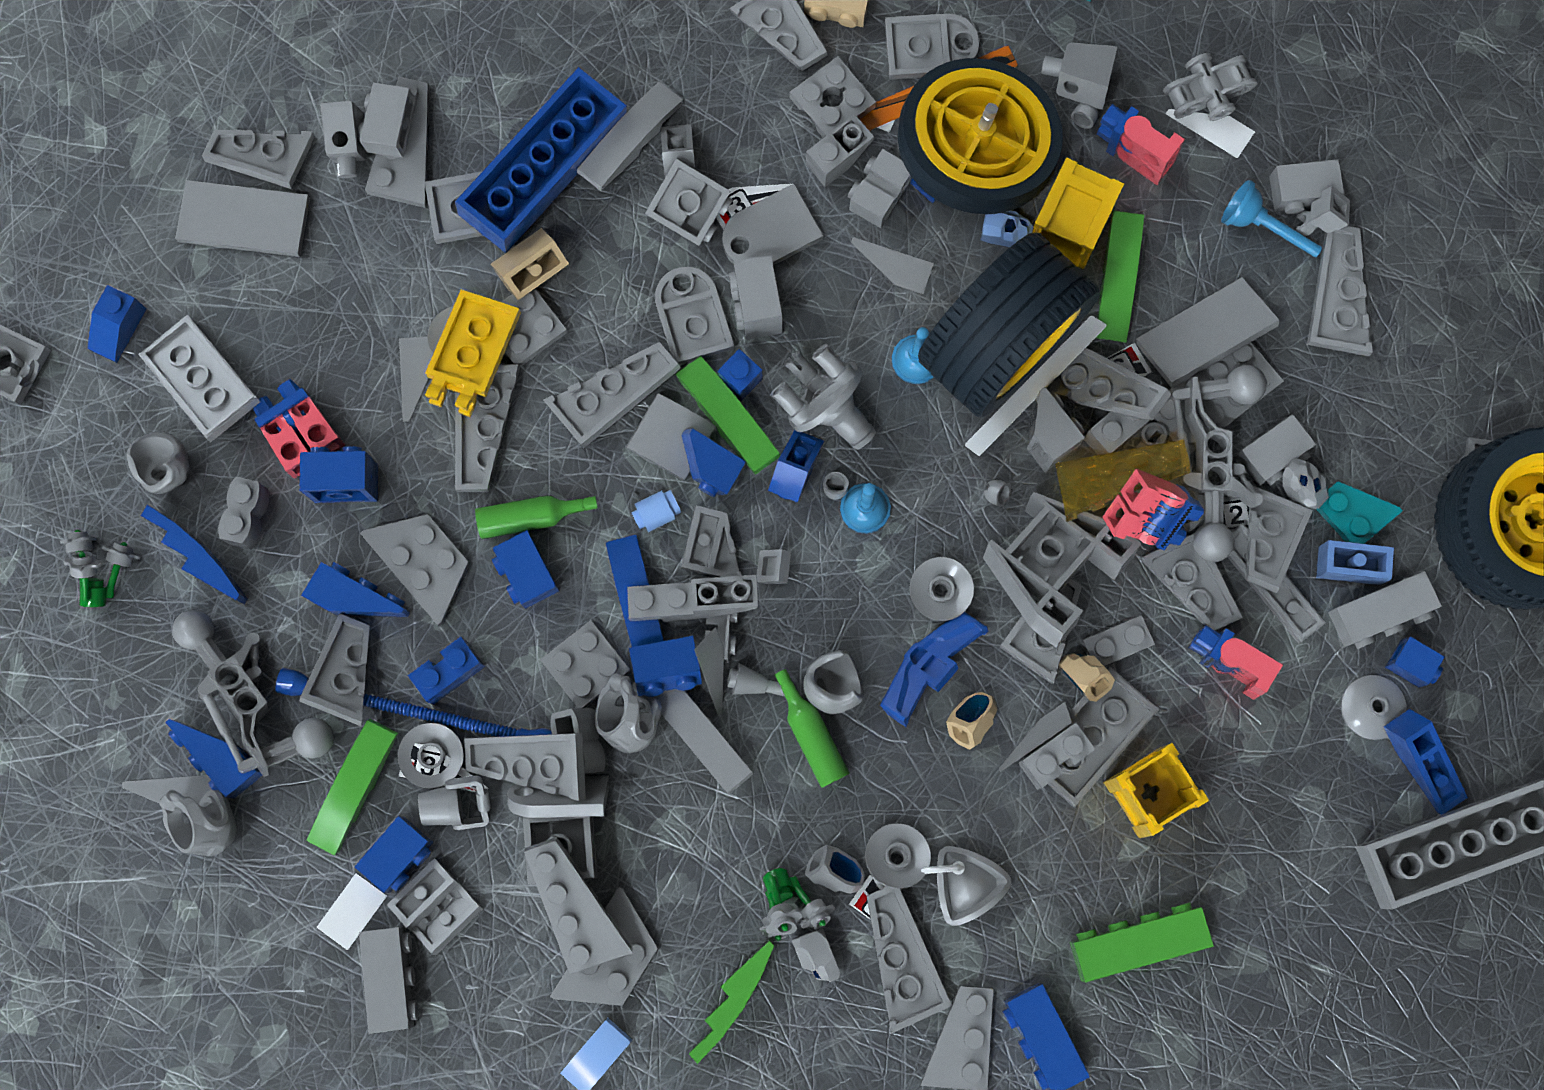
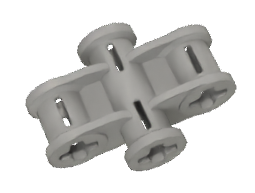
M1203 53L1189 60L1185 64V68L1187 71H1191L1192 75L1177 79L1163 89L1164 94L1169 96L1174 106L1175 118L1180 119L1206 107L1210 112L1208 115L1210 121H1216L1231 114L1236 107L1228 99L1243 95L1258 84L1257 80L1251 77L1245 65L1247 62L1246 57L1239 55L1214 67L1211 63L1212 56L1210 53Z

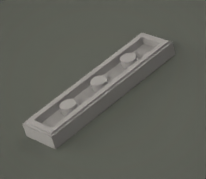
M1242 523L1232 531L1235 542L1233 551L1227 558L1246 580L1248 528ZM1286 574L1277 593L1247 581L1298 644L1326 623Z

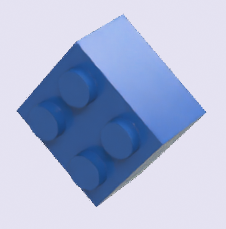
M347 446L343 447V451L330 452V449L326 447L310 448V452H300L299 491L314 503L378 502V464L366 451H362L361 447Z

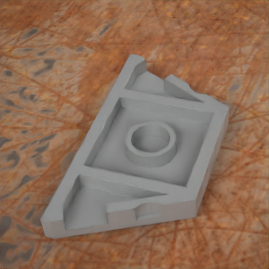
M428 514L363 530L360 534L432 620L439 627L443 625L451 601L455 599L460 581L464 578L470 565L468 560Z
M618 887L606 906L605 911L608 915H611L617 924L618 930L631 944L633 953L569 974L567 969L550 995L551 998L623 1006L657 952L658 946L651 934H649L638 912H636L623 888Z

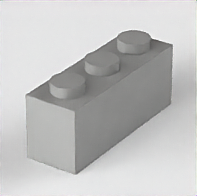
M1424 571L1337 607L1328 613L1344 648L1355 644L1356 648L1359 649L1375 642L1373 635L1384 631L1386 637L1404 630L1402 624L1413 619L1415 624H1419L1433 618L1432 611L1442 606Z
M405 926L359 932L368 1034L415 1027L414 1020H418L419 1010L417 1000H412L411 986H415V971L413 966L408 964V953L412 952L410 933H405Z

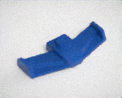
M964 612L959 617L945 622L921 641L914 643L905 653L904 660L880 704L883 710L898 723L907 727L908 721L926 686L928 685L939 692L959 669L957 663L950 658L982 634L988 633L987 626Z

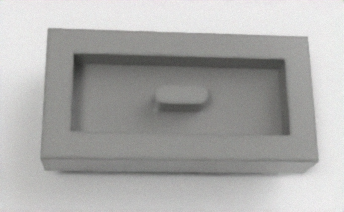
M1142 615L1081 641L1087 656H1095L1103 666L1110 665L1155 645Z

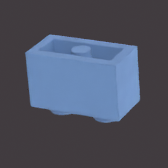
M1328 540L1318 547L1316 578L1382 585L1392 579L1394 547Z

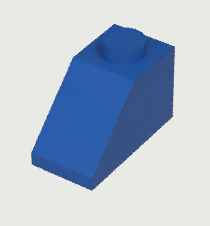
M107 285L92 311L88 349L117 363L147 308L136 298Z
M695 429L684 430L681 436L692 479L700 483L698 488L712 497H715L716 494L727 495L746 461Z
M794 430L778 459L768 491L777 494L783 499L798 502L807 485L824 441Z

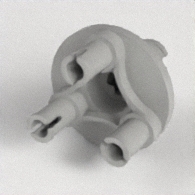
M827 343L820 346L812 356V359L827 372L825 375L820 369L815 370L801 355L800 351L791 354L799 366L790 357L787 358L784 366L802 382L801 387L804 389L805 394L800 399L786 382L780 383L770 394L788 413L789 424L797 432L810 430L819 424L831 426L856 450L868 444L876 431L872 424L868 423L864 414L854 405L853 392L862 377L860 367L855 362L844 363Z

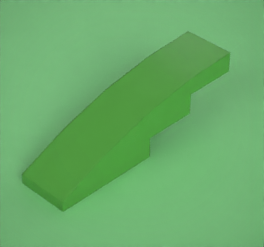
M1112 211L1102 270L1103 279L1097 317L1098 320L1107 326L1096 338L1127 342L1144 224L1143 214Z
M702 356L676 373L678 381L692 395L698 407L716 426L720 436L741 459L746 461L745 464L755 475L780 457V453L760 426Z
M370 718L366 721L344 761L306 841L334 856L340 852L352 823L357 820L368 793L376 785L398 735L397 732Z
M770 940L721 985L722 990L729 997L706 1017L705 1022L713 1030L689 1052V1055L697 1064L722 1039L747 1004L761 979L773 950L774 944Z

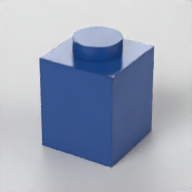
M740 349L717 371L718 376L740 401L763 380L762 369Z
M1410 636L1400 640L1385 668L1420 688L1430 683L1434 684L1443 671V667L1440 664L1444 656Z

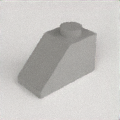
M691 124L661 127L665 177L676 159L696 170Z

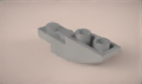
M756 575L691 579L690 583L627 587L630 621L663 619V622L692 620L759 608Z

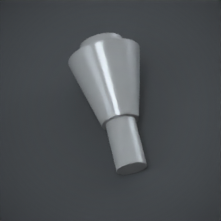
M738 663L736 669H730L727 687L732 688V695L764 694L766 692L785 697L781 685L777 681L768 680L767 677Z

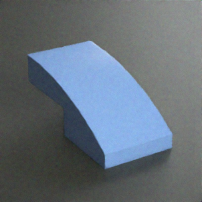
M607 1018L560 1074L578 1090H591L631 1043L632 1039Z

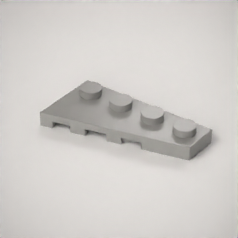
M398 76L396 86L410 88L416 99L404 157L399 158L375 154L365 191L368 195L427 208L424 182L428 179L427 153L429 145L430 87L428 83Z
M658 342L624 359L623 363L609 370L606 368L596 373L597 376L581 384L578 382L568 387L567 391L555 397L551 395L543 399V401L578 443L585 448L680 370L681 367L662 344Z
M519 364L499 365L487 396L484 397L477 394L475 408L471 417L459 414V408L455 407V490L457 492H489L520 370ZM455 392V402L460 394L458 392Z
M582 733L464 739L467 772L497 780L515 782L516 785L524 787H534L543 790V792L568 796L570 799L577 801L586 800Z
M557 837L525 848L524 853L569 974L633 953V947L618 930L617 924L611 915L607 914L599 902L598 896L585 882L580 874V870Z
M885 887L866 897L892 1034L951 1007L952 1004L901 890Z

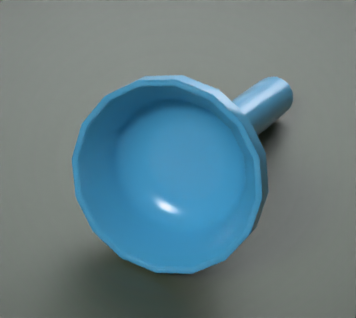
M1251 180L1244 182L1237 190L1223 213L1221 222L1227 226L1232 224L1244 227L1251 223L1257 226L1261 224L1313 257H1317L1321 253V246L1268 214V210L1262 207L1263 197L1260 191L1255 188V183Z
M920 327L916 335H909L901 339L894 347L892 354V367L895 373L903 381L911 384H923L934 378L931 372L919 363L918 359L919 350L929 335V330L925 327Z
M862 483L851 487L842 498L840 513L842 520L848 528L857 533L868 534L878 531L885 525L890 516L891 505L888 496L881 488L872 483Z

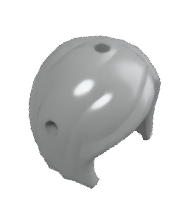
M151 432L133 440L127 450V461L133 477L149 493L163 494L170 492L182 485L188 477L190 469L188 454L182 442L174 435L166 432Z
M837 650L826 653L815 659L808 666L803 681V688L808 701L815 708L829 714H840L862 702L864 697L861 678L849 652Z

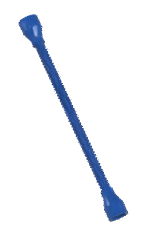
M282 668L276 680L275 690L280 694L299 696L302 694L309 678L299 671ZM365 694L363 697V706L391 713L394 712L395 714L398 713L399 715L402 714L403 716L406 715L459 729L463 728V730L467 729L476 733L479 731V733L483 732V734L487 733V735L491 734V736L495 735V737L552 734L551 730L545 728L531 730L521 728L517 730L516 728L513 729L512 727L509 728L508 726L505 727L476 719L472 720V718L468 719V717L464 718V716L460 717V715L456 716V714L452 715L447 712L444 714L443 711L440 713L439 710L436 712V710L432 711V709L428 710V708L424 709V707L420 708V706L416 707V705L412 706V704L408 705V703L404 704V702L400 703V701L396 702L395 700L392 701L383 697L380 699L379 696L376 698V696L372 697V695L368 696V694Z

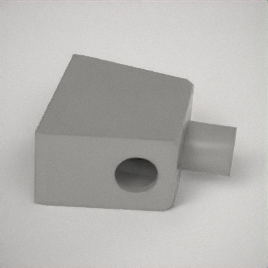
M1070 42L1066 46L1063 59L1045 55L1041 74L1059 77L1056 89L1058 96L1103 110L1117 46Z
M353 101L320 103L326 155L333 162L337 163L339 178L357 177L356 161H364L366 159L365 148L358 140V127L360 122H364V114Z

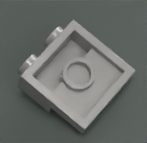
M676 159L645 214L699 246L702 240L706 243L709 242L717 228L712 224L718 213L724 216L733 199L728 197L731 192L730 190Z

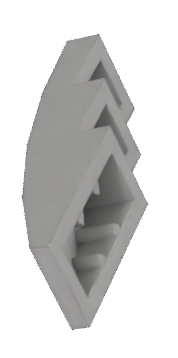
M659 81L597 144L578 167L577 173L601 191L639 157L641 148L660 132L662 123L681 107L683 99Z
M673 689L654 696L661 702L662 716L728 795L753 775L749 767L685 691Z

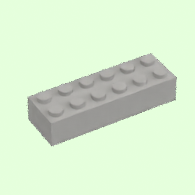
M1544 778L1528 782L1355 846L1380 909H1395L1543 854Z

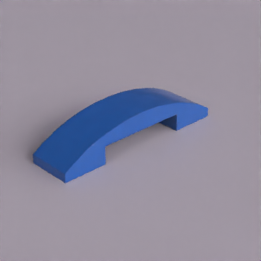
M637 535L606 542L631 646L636 647L664 641L658 619L629 620L627 587L649 585Z

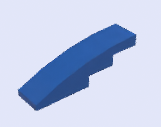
M147 505L141 516L167 531L161 543L188 557L181 569L245 605L248 600L229 571L211 551L186 529Z

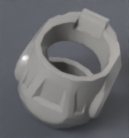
M613 674L599 694L595 713L596 729L615 749L623 753L641 752L651 744L656 735L661 717V702L656 697H647L645 695L637 697L628 676ZM622 695L624 706H616V700Z
M169 790L160 799L159 804L163 812L164 826L175 846L181 852L208 857L222 853L233 843L237 832L236 822L228 799H224L220 791H208L199 804L190 797L177 793L175 790ZM182 810L188 816L189 824H185L182 820Z

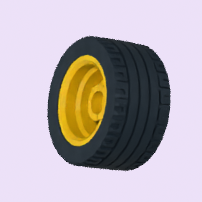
M1029 233L999 256L948 309L922 344L918 353L919 363L931 372V375L942 383L975 416L983 418L1016 392L1069 337L1100 296L1099 288L1041 233Z
M1544 427L1528 428L1506 435L1471 451L1446 476L1447 480L1443 482L1441 486L1443 489L1439 492L1437 496L1438 501L1435 504V508H1437L1434 514V529L1437 534L1436 541H1438L1439 551L1442 552V558L1448 565L1447 568L1455 574L1454 577L1462 583V586L1471 590L1472 594L1480 596V599L1484 601L1489 600L1491 604H1500L1504 608H1523L1525 610L1544 607V493H1538L1536 490L1538 483L1544 485ZM1505 492H1507L1509 501H1507L1504 497ZM1500 524H1508V529L1502 532ZM1521 547L1525 557L1521 556L1520 554Z

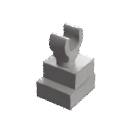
M1332 186L1321 191V198L1312 202L1311 211H1303L1297 215V218L1303 224L1298 226L1296 230L1303 236L1310 235L1317 227L1327 234L1337 229L1340 230L1349 225L1350 200Z

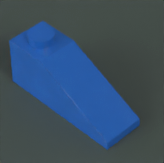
M1409 709L1383 726L1395 752L1438 814L1446 813L1468 798L1432 721Z

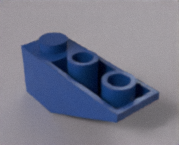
M321 562L301 595L334 615H339L340 613L345 616L408 617L410 614L409 611L403 608L405 604L403 600L390 593L386 597L379 595L375 592L377 589L376 585L362 577L358 582L347 577L350 571L335 562L332 563L331 567Z
M168 719L166 721V724L171 729L168 733L171 739L179 747L185 746L191 754L188 757L190 763L199 772L204 770L211 779L208 782L210 788L220 791L224 797L235 799L263 776L258 768L247 773H240L238 771V764L225 740L175 720ZM236 745L243 760L250 758L242 747Z

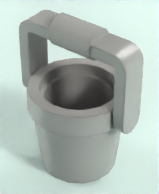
M480 776L449 779L445 781V787L418 793V808L422 826L452 825L454 830L483 827L489 822L488 811L491 810L489 792L487 789H484L483 780ZM476 786L477 791L475 795L481 817L464 819L459 788Z

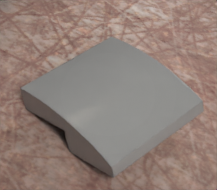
M656 394L625 448L647 462L658 465L678 479L685 480L690 472L681 436L686 429L693 428L709 438L716 426L667 397Z
M435 858L387 904L403 925L411 930L429 952L435 956L484 909Z

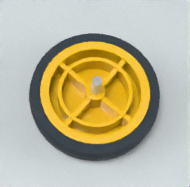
M965 58L946 62L927 72L914 85L907 96L900 113L898 125L899 152L907 171L914 181L927 194L942 204L973 214L1003 213L1014 210L1031 201L1040 193L1054 174L1063 143L1062 125L1058 112L1041 86L1014 67L998 61L980 58Z

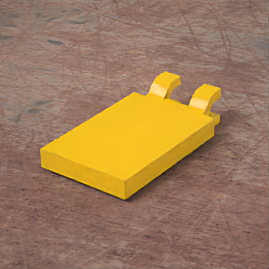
M462 289L460 290L425 372L427 378L432 379L425 393V396L430 398V404L442 407L447 389L460 393L454 404L455 407L459 408V414L471 417L475 408L477 394L484 397L488 394L521 315L519 308Z

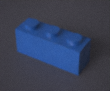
M1037 983L1004 1000L1007 1009L1002 1012L1010 1028L1017 1027L1023 1039L1018 1041V1044L1027 1060L1033 1058L1038 1068L1033 1073L1042 1090H1066L1090 1077L1043 984Z

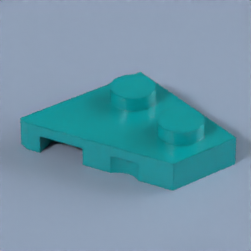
M1339 481L1328 489L1329 498L1319 509H1316L1345 542L1365 544L1403 511L1394 504Z

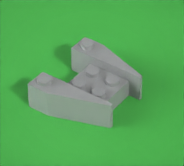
M1033 492L1025 512L1034 519L1006 550L993 540H990L983 559L1030 628L1057 648L1076 626L1083 613V610L1063 596L1060 591L1087 560L1115 580L1134 558L1141 542L1129 536H1126L1125 539L1114 537L1103 518Z

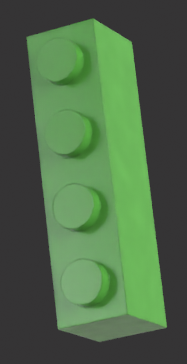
M1190 902L1171 907L1172 914L1160 917L1159 911L1139 916L1141 922L1128 925L1127 920L1109 924V931L1097 934L1095 929L1077 933V940L1069 943L1080 980L1082 982H1089L1214 947L1202 907L1192 908Z

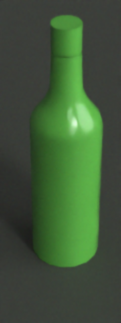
M551 495L476 508L475 515L478 532L483 540L520 533L526 530L531 531L553 527L569 514L598 509L596 496L565 501Z
M786 669L776 673L775 677L779 685H781V689L788 702V724L820 787L823 788L850 774L817 708L800 696Z

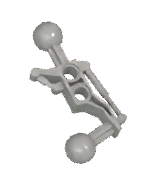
M1252 365L1235 367L1228 374V377L1224 379L1198 382V377H1192L1185 384V389L1174 390L1170 396L1174 401L1178 429L1177 440L1183 475L1180 479V484L1186 489L1196 492L1198 495H1204V524L1195 532L1193 545L1195 552L1205 561H1222L1233 551L1235 542L1233 534L1223 524L1224 496L1238 498L1250 508H1255L1263 502L1262 495L1255 492L1250 481L1248 482L1243 474L1245 472L1244 465L1232 463V431L1218 428L1204 412L1202 401L1230 397L1238 404L1250 405L1258 402L1266 391L1267 380L1263 372ZM1180 400H1185V420L1196 440V473H1192L1187 434L1184 432ZM1212 439L1218 442L1220 453L1216 454L1210 451L1208 440ZM1208 471H1214L1219 475V485L1210 483L1207 476Z
M191 609L182 612L175 619L172 626V635L175 642L184 649L196 650L210 669L207 671L208 675L198 687V694L204 700L221 736H224L238 764V771L240 773H247L258 768L263 777L269 775L268 767L299 754L310 759L319 758L330 750L334 740L333 730L328 723L318 718L304 719L295 727L292 737L260 749L255 739L257 724L268 713V705L254 685L255 682L261 679V669L258 667L259 635L256 633L248 634L243 647L233 656L226 659L212 640L214 624L208 615L202 611ZM250 660L252 668L245 671ZM228 675H233L238 678V680L231 685H225L221 682V680ZM219 694L240 723L243 749L250 757L246 760L242 759L230 735L231 731L214 699V696ZM246 700L256 703V706L251 710H242L239 707Z

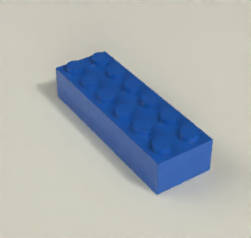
M578 67L455 201L458 215L503 252L507 253L577 176L578 167L626 114L627 105Z

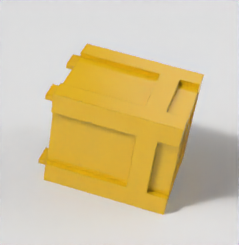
M1066 157L1035 221L1032 233H1041L1075 267L1084 269L1124 183L1101 175Z
M1173 743L1157 748L1141 760L1103 782L1109 792L1114 794L1126 813L1138 838L1154 836L1164 829L1163 825L1187 810L1199 808L1209 801L1202 789L1198 790L1177 757L1179 752ZM1145 784L1157 788L1158 792L1155 794L1157 799L1154 802L1150 798L1145 800L1142 798L1141 794L1145 792L1143 787Z

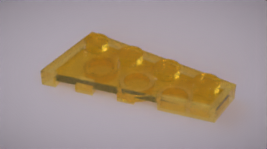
M1184 439L1055 463L1066 522L1077 519V514L1089 509L1094 512L1104 508L1105 503L1114 500L1117 495L1123 496L1120 491L1136 469L1166 481H1171L1191 473ZM1140 482L1135 486L1134 492L1143 488Z

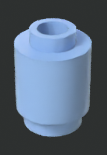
M661 490L635 503L634 505L637 510L631 512L639 529L646 527L647 531L650 532L675 520V516L680 514L681 510L671 490L665 493Z

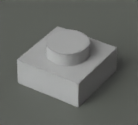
M783 549L760 550L757 582L762 584H787L791 552Z

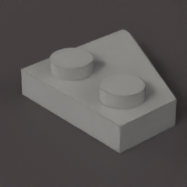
M696 505L680 569L712 577L742 576L738 568L735 555L736 549L731 538L727 513Z

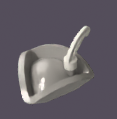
M945 846L939 851L937 866L921 869V872H924V874L937 873L938 895L942 914L946 923L952 926L967 923L990 910L1006 895L1012 885L1011 877L999 865L978 853L959 847Z

